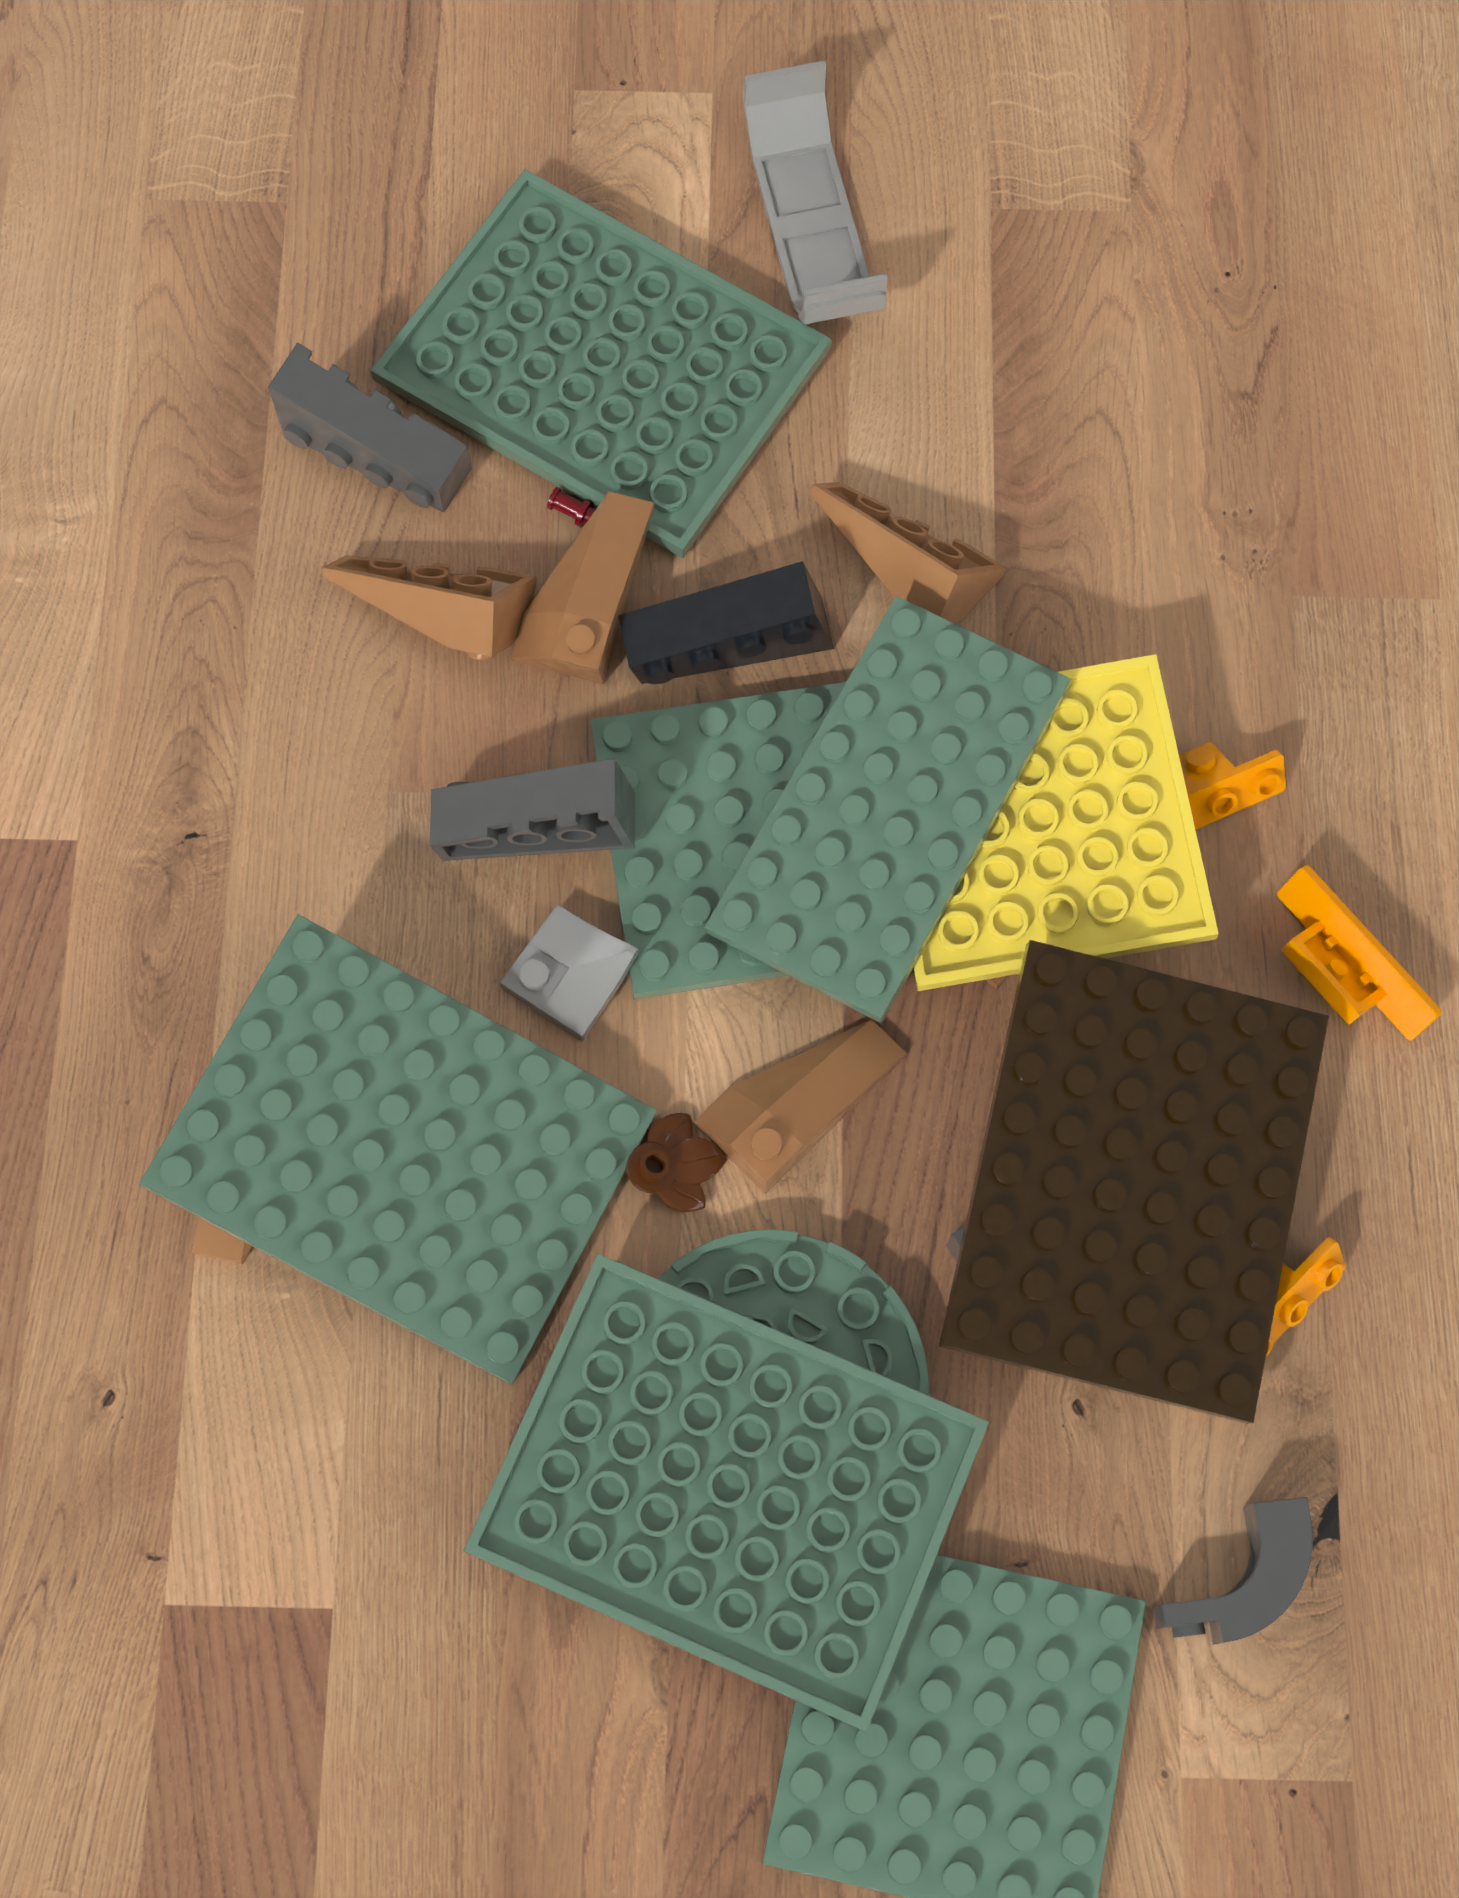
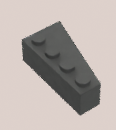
M297 342L268 386L284 437L301 449L310 447L323 453L326 459L337 467L346 469L349 466L364 473L365 477L376 486L381 488H388L390 486L403 492L417 506L422 508L431 506L445 512L472 469L468 446L415 413L411 414L408 419L404 418L400 409L389 397L377 390L368 396L348 380L350 374L332 364L329 371L312 362L310 360L312 351Z
M615 758L472 783L452 782L447 787L431 789L430 846L443 861L635 848V792Z

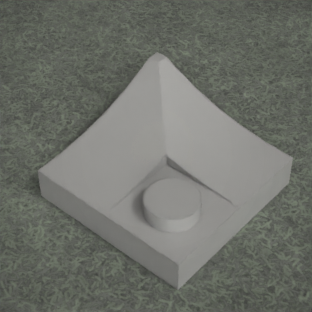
M557 904L503 977L500 985L503 990L583 1042L620 987L639 952L633 945L598 929Z

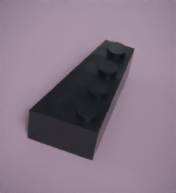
M803 561L618 615L628 665L641 684H663L674 678L834 649L823 599Z

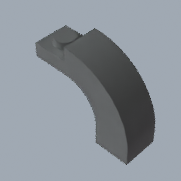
M1307 1497L1259 1502L1244 1507L1250 1553L1248 1565L1241 1580L1232 1590L1221 1597L1161 1604L1153 1607L1156 1629L1172 1627L1173 1638L1206 1634L1204 1623H1209L1212 1642L1215 1645L1251 1636L1277 1620L1288 1609L1301 1590L1311 1562L1313 1530Z

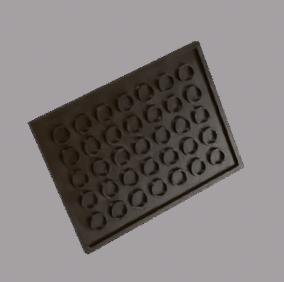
M1029 940L1025 947L939 1347L1246 1424L1254 1423L1329 1016Z

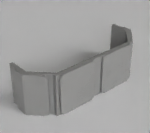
M825 61L744 76L743 105L755 175L776 245V252L793 311L798 313V318L804 325L885 309L887 301L886 289L888 279L886 274L869 276L833 150L825 97Z

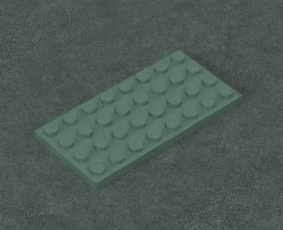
M896 596L704 926L706 933L882 1024L1069 690L1071 678Z

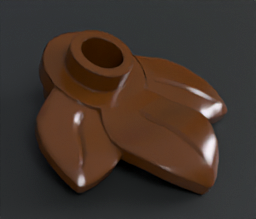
M674 1113L660 1118L652 1124L646 1143L637 1146L629 1155L626 1171L629 1180L637 1189L645 1193H657L668 1208L679 1212H694L702 1210L706 1206L705 1195L700 1184L719 1172L726 1161V1155L713 1142L700 1137L692 1138V1120L689 1114ZM652 1159L658 1162L661 1172H650L646 1168L645 1161Z

